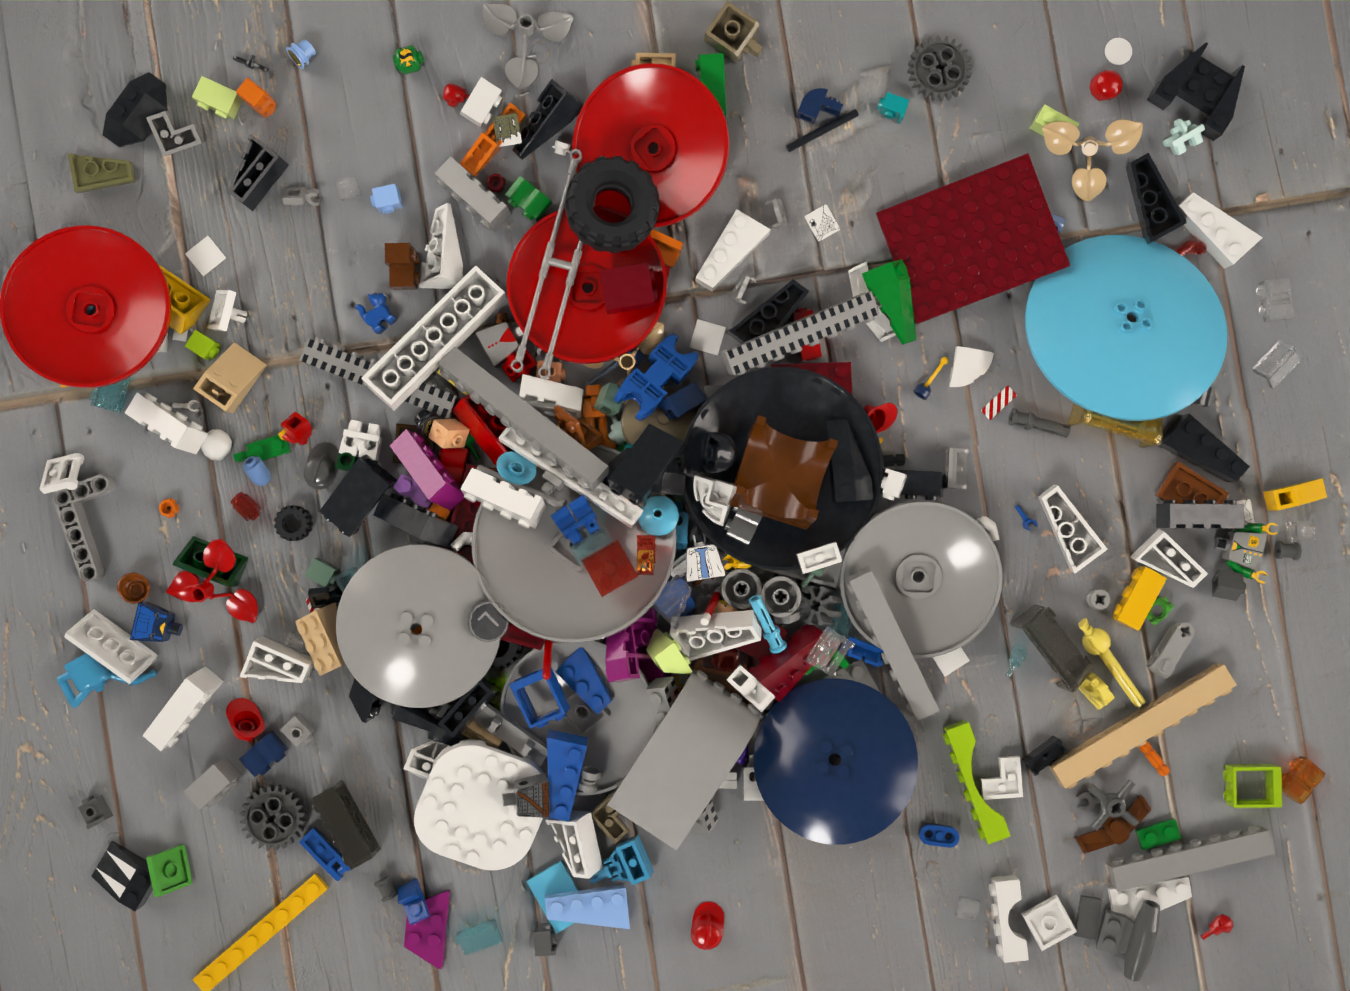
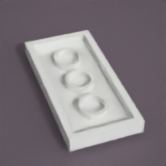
M95 609L70 628L64 636L128 684H131L158 657L156 653L141 642L130 640L131 635Z

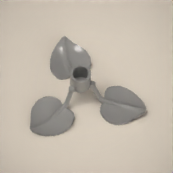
M487 3L483 5L485 25L494 35L505 36L509 29L514 30L518 26V32L523 36L522 59L518 57L510 59L506 64L505 74L507 79L517 89H525L531 86L538 76V65L532 59L526 60L527 37L533 34L535 28L538 32L543 31V37L547 41L560 42L568 35L573 23V16L563 12H545L538 17L537 22H534L533 17L528 14H523L517 19L515 10L508 5Z

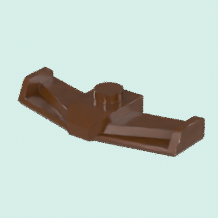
M1138 795V798L1126 809V811L1139 820V823L1151 812L1150 806L1142 795ZM1121 816L1108 817L1102 824V828L1080 836H1074L1073 838L1082 852L1086 854L1113 844H1122L1129 839L1130 833L1138 824L1133 826Z

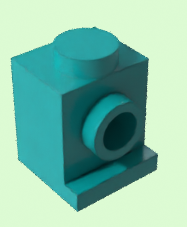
M887 92L884 98H880L877 109L880 110L879 113L883 114L885 118L898 119L896 123L900 124L904 118L909 99Z

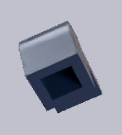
M813 89L804 96L796 118L815 124L820 110L839 117L843 104L836 98H826L828 89Z

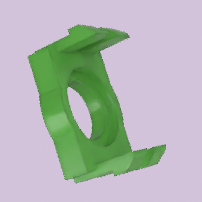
M1158 596L1153 606H1161L1162 614L1157 617L1154 616L1151 607L1146 617L1154 626L1165 619L1167 614L1174 608L1171 602L1167 603L1169 600L1166 597Z

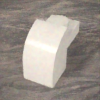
M741 665L727 679L744 698L761 712L775 698L769 690L760 684Z

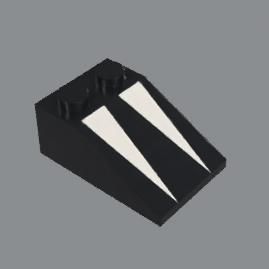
M111 841L91 877L116 901L133 911H137L145 905L153 891L147 860Z

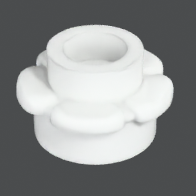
M555 140V144L552 146L555 149L554 153L566 156L567 152H571L569 151L570 144Z

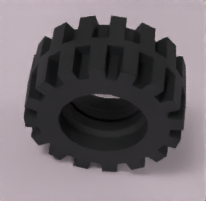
M300 506L283 507L276 514L277 517L274 518L276 522L274 528L277 529L276 533L287 541L302 540L312 531V515H309L310 512ZM291 515H297L301 519V527L296 532H292L286 527V520Z

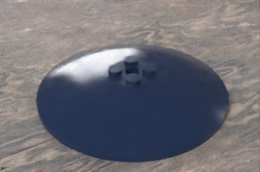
M848 679L816 680L788 692L766 715L758 731L754 746L755 779L761 796L769 810L784 826L794 833L819 843L832 845L851 844L866 840L882 832L905 809L916 784L918 753L913 733L905 717L895 704L882 693L868 685ZM838 754L841 757L840 764L837 766L831 765L829 763L830 755Z

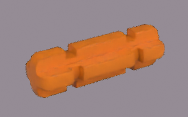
M1148 741L1143 746L1138 747L1142 753H1145L1144 756L1152 766L1157 768L1156 771L1159 775L1164 777L1170 772L1169 767L1163 764L1164 761L1152 749Z

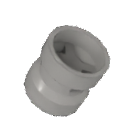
M583 766L581 770L582 778L578 782V789L586 793H595L598 790L599 785L597 781L600 779L601 770L593 766Z

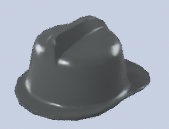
M330 443L317 444L309 453L304 468V478L310 487L321 490L329 487L334 481L338 470L335 466L339 454L338 449Z

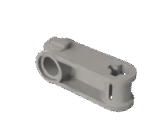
M1173 623L1155 652L1149 658L1146 667L1162 678H1168L1194 636L1193 626L1189 623Z

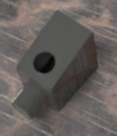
M546 773L514 781L513 793L502 794L503 806L514 805L516 815L519 817L549 818V780Z

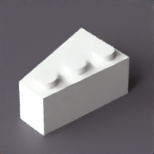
M522 374L519 397L542 415L554 416V407L559 405L574 418H581L584 400L583 389Z

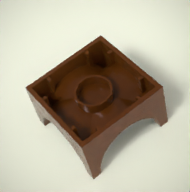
M758 415L749 431L728 505L807 530L817 519L819 511L816 510L820 487L838 441L831 438L823 442L795 439L774 430L767 424L765 417Z

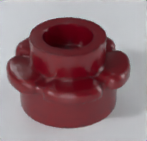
M493 174L486 181L487 188L492 193H500L504 190L506 180L500 174Z

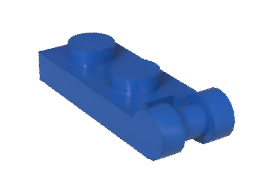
M316 827L299 841L336 881L343 878V874L353 868L351 861L345 858ZM336 861L341 865L338 868L333 866Z

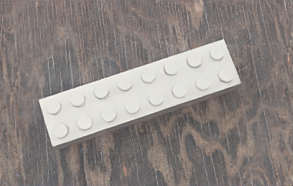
M475 266L362 377L364 384L395 411L439 367L438 363L454 347L458 348L506 300L505 292Z

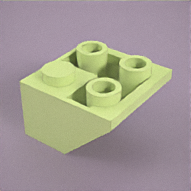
M656 629L646 649L656 666L665 673L691 674L693 672L689 667V664H691L690 660L679 651L681 647L675 639L672 640L667 632L663 634L659 629Z

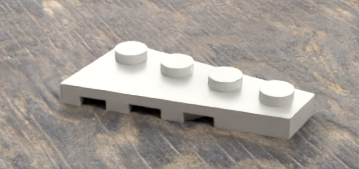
M1181 876L1119 892L1113 887L1108 888L1111 911L1125 914L1133 922L1144 900L1158 903L1161 911L1192 897L1188 876Z

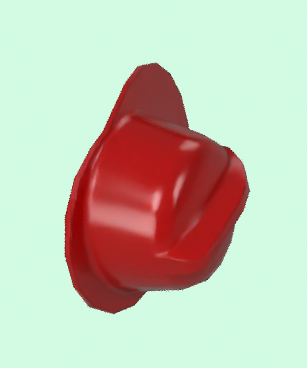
M890 402L879 406L866 405L863 407L873 423L876 433L890 428L897 418V407Z
M236 698L227 705L226 716L236 738L250 743L264 731V720L254 702L245 698Z
M711 901L704 902L694 911L691 939L694 945L700 949L711 950L721 942L725 919L724 912L717 903Z

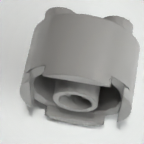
M731 568L722 577L720 583L724 600L732 607L739 609L751 607L749 599L755 595H760L762 589L758 576L749 568ZM739 583L742 585L746 584L743 592L736 590Z
M774 576L766 580L762 585L760 596L769 614L776 617H786L795 612L799 607L801 591L798 585L790 578ZM778 591L785 594V598H782L781 602L775 598Z

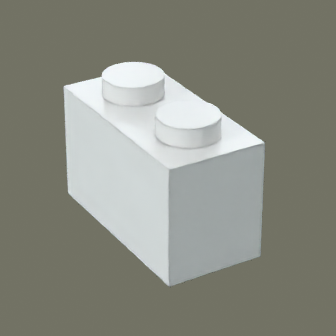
M481 77L463 106L460 115L479 127L483 123L487 125L492 116L489 113L493 106L497 108L502 100V97L499 96L502 90Z

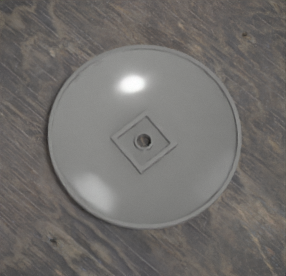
M598 640L582 643L553 641L551 667L571 709L566 713V717L559 721L552 719L548 721V725L538 729L536 726L530 729L509 684L517 678L543 668L545 644L543 643L541 651L537 649L531 650L512 669L503 688L500 712L546 745L548 729L588 737L582 767L593 766L601 770L600 779L597 781L599 786L595 793L583 792L577 786L575 795L600 794L619 787L657 729L645 690L649 686L646 677L639 669L640 678L624 682H608L605 673L606 643ZM579 647H583L594 662L600 678L603 679L613 698L598 715L555 672ZM545 679L524 687L537 716L559 708ZM578 708H586L587 716L580 715ZM508 745L513 755L523 758L517 750ZM546 758L541 768L543 770V773H546L548 778V763Z

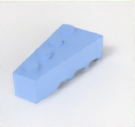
M624 884L545 895L548 920L630 929L627 894Z

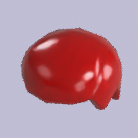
M1114 70L1101 71L1090 81L1091 95L1098 101L1112 100L1121 93L1123 81L1120 74Z

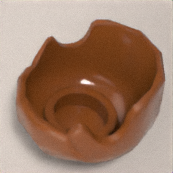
M134 572L125 574L119 579L117 591L121 598L131 604L143 602L149 597L151 590L148 579Z

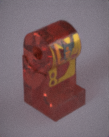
M637 535V575H654L656 536Z

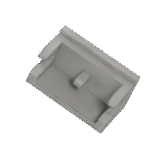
M946 449L944 488L967 489L969 449Z

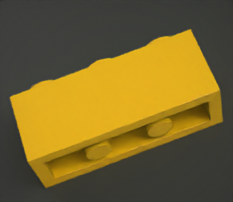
M1139 566V568L1133 571L1131 583L1124 588L1122 592L1123 598L1120 603L1115 605L1112 611V619L1136 631L1140 630L1167 579L1145 566Z

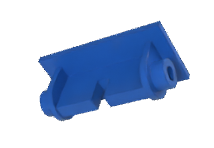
M849 636L842 648L843 653H846L848 657L850 656L858 660L863 658L864 662L874 665V667H881L884 660L881 653L884 651L868 642Z

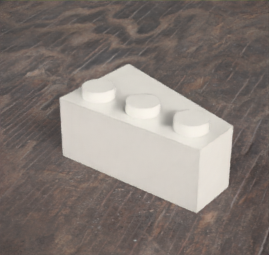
M1160 529L1130 556L1132 559L1192 588L1208 574L1172 538Z
M261 636L253 641L240 677L303 683L310 677L314 662L311 656Z
M572 810L569 822L550 817L545 819L547 825L551 824L556 834L554 836L555 841L560 842L564 850L562 855L573 877L589 879L603 868L591 812Z

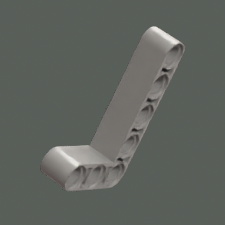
M96 475L79 481L75 490L62 489L54 492L52 497L79 577L85 582L101 580L104 577L105 571L81 503L113 492L116 488V481L111 476ZM102 480L106 481V487L104 489H102L101 487ZM84 486L87 488V493L85 496L82 494V489ZM65 493L68 495L67 502L63 499ZM71 512L75 514L73 521L70 519ZM78 530L81 532L79 540L76 537ZM84 549L88 552L86 559L83 557ZM91 568H93L94 570L93 577H91L89 574Z

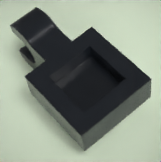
M329 587L309 589L308 596L312 609L322 608L334 602L339 603L345 587H338L333 591H330Z

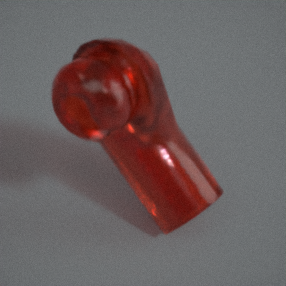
M1189 240L1175 251L1181 256H1185L1187 253L1203 255L1207 248L1201 242Z

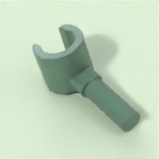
M825 567L811 571L808 577L801 583V586L805 588L814 575L821 577Z

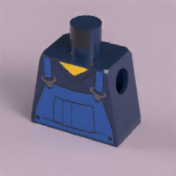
M138 602L130 640L169 641L171 634L181 635L183 625L174 623V612L150 602Z

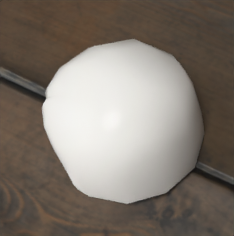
M212 429L207 432L208 436L204 440L201 450L207 458L220 461L231 452L232 441L223 430Z

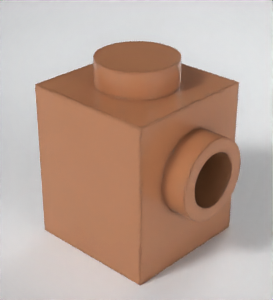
M538 360L537 378H540L538 370L543 366L544 361ZM551 362V376L546 380L561 383L562 380H565L566 368H563L562 363ZM543 370V371L541 372V375H542V376H547V375H548V371H547V370Z

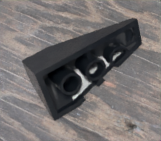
M553 79L550 80L537 100L539 105L535 112H531L528 127L524 128L521 132L522 143L515 144L512 150L522 160L571 123L579 115L583 107L581 102Z

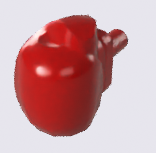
M447 84L443 90V99L447 102L448 106L456 107L459 102L464 103V98L468 99L470 94H465L466 89L458 85Z
M1224 914L1216 916L1208 925L1210 929L1200 937L1204 940L1213 933L1216 936L1222 932L1230 933L1234 927L1233 920Z

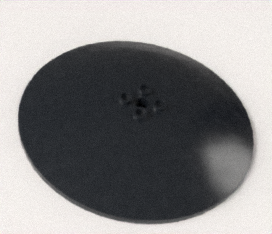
M771 367L755 370L729 381L712 394L693 418L684 440L685 452L681 457L680 468L686 474L684 497L695 522L708 539L719 549L731 557L755 567L770 570L800 569L796 554L833 542L837 543L839 552L855 540L854 538L860 529L870 520L880 496L883 480L882 450L875 427L861 404L842 386L825 376L809 370L794 367ZM758 415L765 417L767 424L774 430L795 439L811 442L827 441L826 421L847 420L872 479L873 499L832 502L830 467L828 464L817 499L816 510L819 511L818 516L807 530L762 516L749 545H745L725 535L727 530L724 527L728 519H733L736 513L732 511L734 507L731 506L724 526L714 523L702 512L704 508L700 500L696 501L693 484L695 475L734 484L749 431ZM708 432H720L730 436L738 449V456L733 465L724 472L708 473L703 467L706 461L705 458H701V445L704 436H709Z

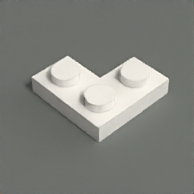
M1020 756L998 757L1000 777L980 778L982 799L1023 797Z

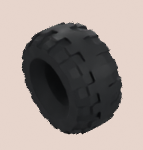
M602 156L590 163L587 162L574 174L566 192L565 212L572 232L574 231L584 245L587 244L593 250L599 252L620 253L621 251H629L635 248L649 236L659 214V193L657 186L652 181L651 175L639 167L640 164L633 160L631 162L627 161L621 156L611 158ZM604 191H615L622 194L628 200L631 207L629 216L621 222L612 223L604 221L593 210L595 196Z

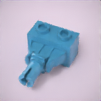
M639 835L621 841L611 856L603 860L605 865L592 876L590 881L594 884L602 879L611 878L612 882L616 880L630 881L631 885L649 879L654 873V869Z

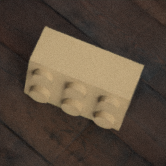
M335 603L317 609L295 621L297 630L304 640L306 650L309 652L319 676L345 665L336 636L338 608Z

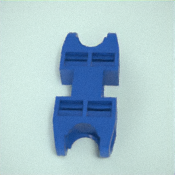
M675 333L662 340L650 353L648 362L652 366L647 372L643 374L636 368L624 380L614 398V401L618 404L629 399L637 401L640 410L635 418L639 421L650 416L665 400L667 392L662 388L670 380L679 385L691 372L700 356V353L696 350L685 355L678 353L675 349V344L679 336Z

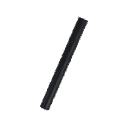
M854 109L787 144V151L791 152L858 117L857 110Z

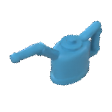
M87 653L64 665L67 672L57 677V684L60 685L68 700L67 702L72 708H77L90 692L96 690L98 693L104 690L103 686L107 684L109 679L127 683ZM155 669L150 670V672L139 675L129 685H138L157 676L158 673ZM69 679H72L79 691L76 697L67 682Z

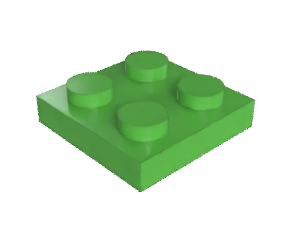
M185 844L146 857L154 897H160L193 884Z

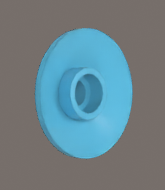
M517 452L503 453L497 460L496 466L499 474L510 483L525 485L532 482L536 476L535 464Z
M653 496L646 499L647 504L645 507L640 506L643 509V514L638 519L641 528L653 536H663L670 533L676 527L679 518L678 509L674 502L664 496ZM660 511L662 514L660 517H655L654 513Z

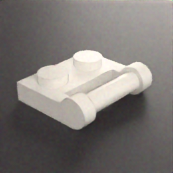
M74 453L47 460L39 488L43 494L66 488L75 490L78 486L77 477L80 465L84 462V456L80 453ZM72 464L69 477L66 478L68 466Z

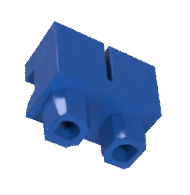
M584 494L568 504L571 512L567 506H564L550 515L566 540L569 539L575 546L584 540L579 532L582 529L586 528L590 535L600 530L597 517Z

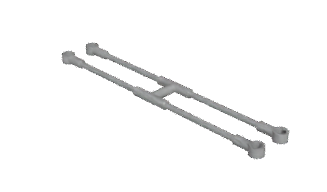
M578 149L570 152L571 162L567 172L568 178L550 242L547 244L538 276L540 278L522 342L517 350L515 360L511 363V368L514 372L519 373L524 368L522 362L526 351L525 346L549 266L569 270L566 280L567 285L549 350L545 355L543 366L538 370V374L543 380L549 379L551 376L550 367L554 356L555 343L583 252V243L579 240L572 262L552 258L556 235L565 207L566 192L571 179L576 173L578 163L582 160V153ZM579 154L580 156L579 158L574 159L573 155ZM516 363L521 364V367L519 369L514 368V365ZM547 370L548 375L542 376L541 372Z

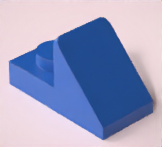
M417 878L398 887V903L404 906L409 924L413 925L430 917Z

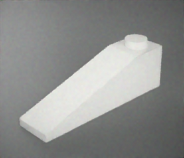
M446 203L435 209L430 228L432 238L429 245L426 244L425 251L428 252L425 263L422 262L420 267V288L451 289L463 278V263L451 204Z

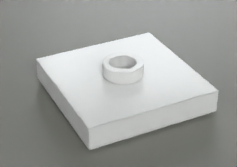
M1057 895L1021 913L1042 951L1077 932Z

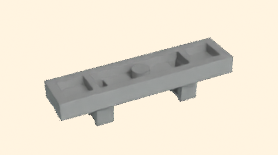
M489 703L475 719L487 731L496 735L525 758H530L539 767L546 760L547 745Z

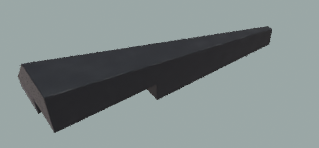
M392 704L391 715H393V720L428 731V739L450 746L458 744L462 740H469L463 734L452 738L438 725L440 720L433 718L431 714L421 708Z

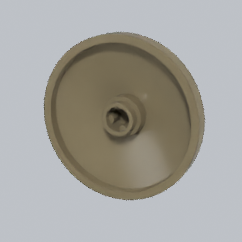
M669 386L662 388L667 392L666 398L679 391ZM629 399L622 412L621 429L625 441L631 445L637 441L649 423L684 442L687 431L698 410L694 407L678 418L674 415L675 419L670 420L662 409L660 410L658 407L650 416L639 421L635 416L640 410V406L637 401Z

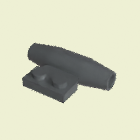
M1144 900L1134 922L1125 914L1105 910L1096 949L1116 955L1125 953L1124 976L1129 980L1140 981L1151 959L1159 928L1160 905L1151 900Z

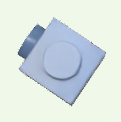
M396 184L372 188L371 203L379 212L389 214L393 213L394 209L403 208L400 191Z

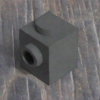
M1219 569L1212 579V597L1237 601L1240 595L1245 593L1246 583L1241 573Z

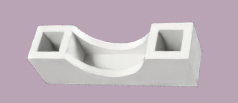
M1016 875L991 877L992 884H989V892L994 900V904H991L993 916L996 917V924H993L995 936H998L999 944H996L997 956H1000L1004 963L1029 960L1026 939L1022 934L1012 931L1008 924L1010 909L1015 903L1022 900L1020 880Z

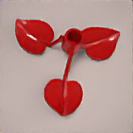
M222 539L213 540L204 550L203 560L205 565L214 568L213 572L204 582L199 584V578L196 574L182 571L174 577L171 585L166 590L168 594L187 602H203L207 598L212 600L214 598L230 596L226 607L231 616L254 623L258 616L257 600L246 589H238L235 594L232 592L213 594L214 586L210 583V580L218 570L221 572L230 571L236 562L233 550Z

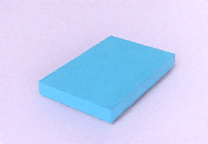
M562 860L526 881L546 917V894L579 890ZM549 920L556 934L574 924L573 922Z

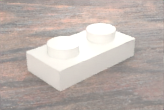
M836 542L796 554L802 574L842 562Z

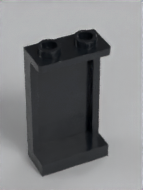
M649 423L608 478L610 490L618 496L626 497L634 505L639 504L645 507L647 504L646 498L677 456L681 458L684 454V442Z
M366 454L357 459L319 512L324 515L327 521L337 526L342 534L351 537L359 531V526L387 489L392 487L397 480Z

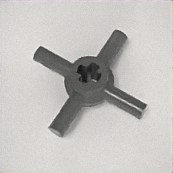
M1128 780L1118 793L1108 794L1102 792L1095 785L1090 784L1087 790L1101 800L1102 812L1091 824V827L1097 831L1108 817L1119 816L1131 825L1136 826L1139 820L1125 810L1126 804L1124 800L1136 784Z

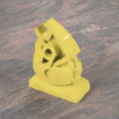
M1086 667L1071 679L1073 684L1097 710L1102 709L1115 698L1104 681L1095 673H1091Z

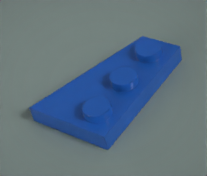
M579 647L555 671L597 715L613 700L603 679L600 678L594 662L583 647Z

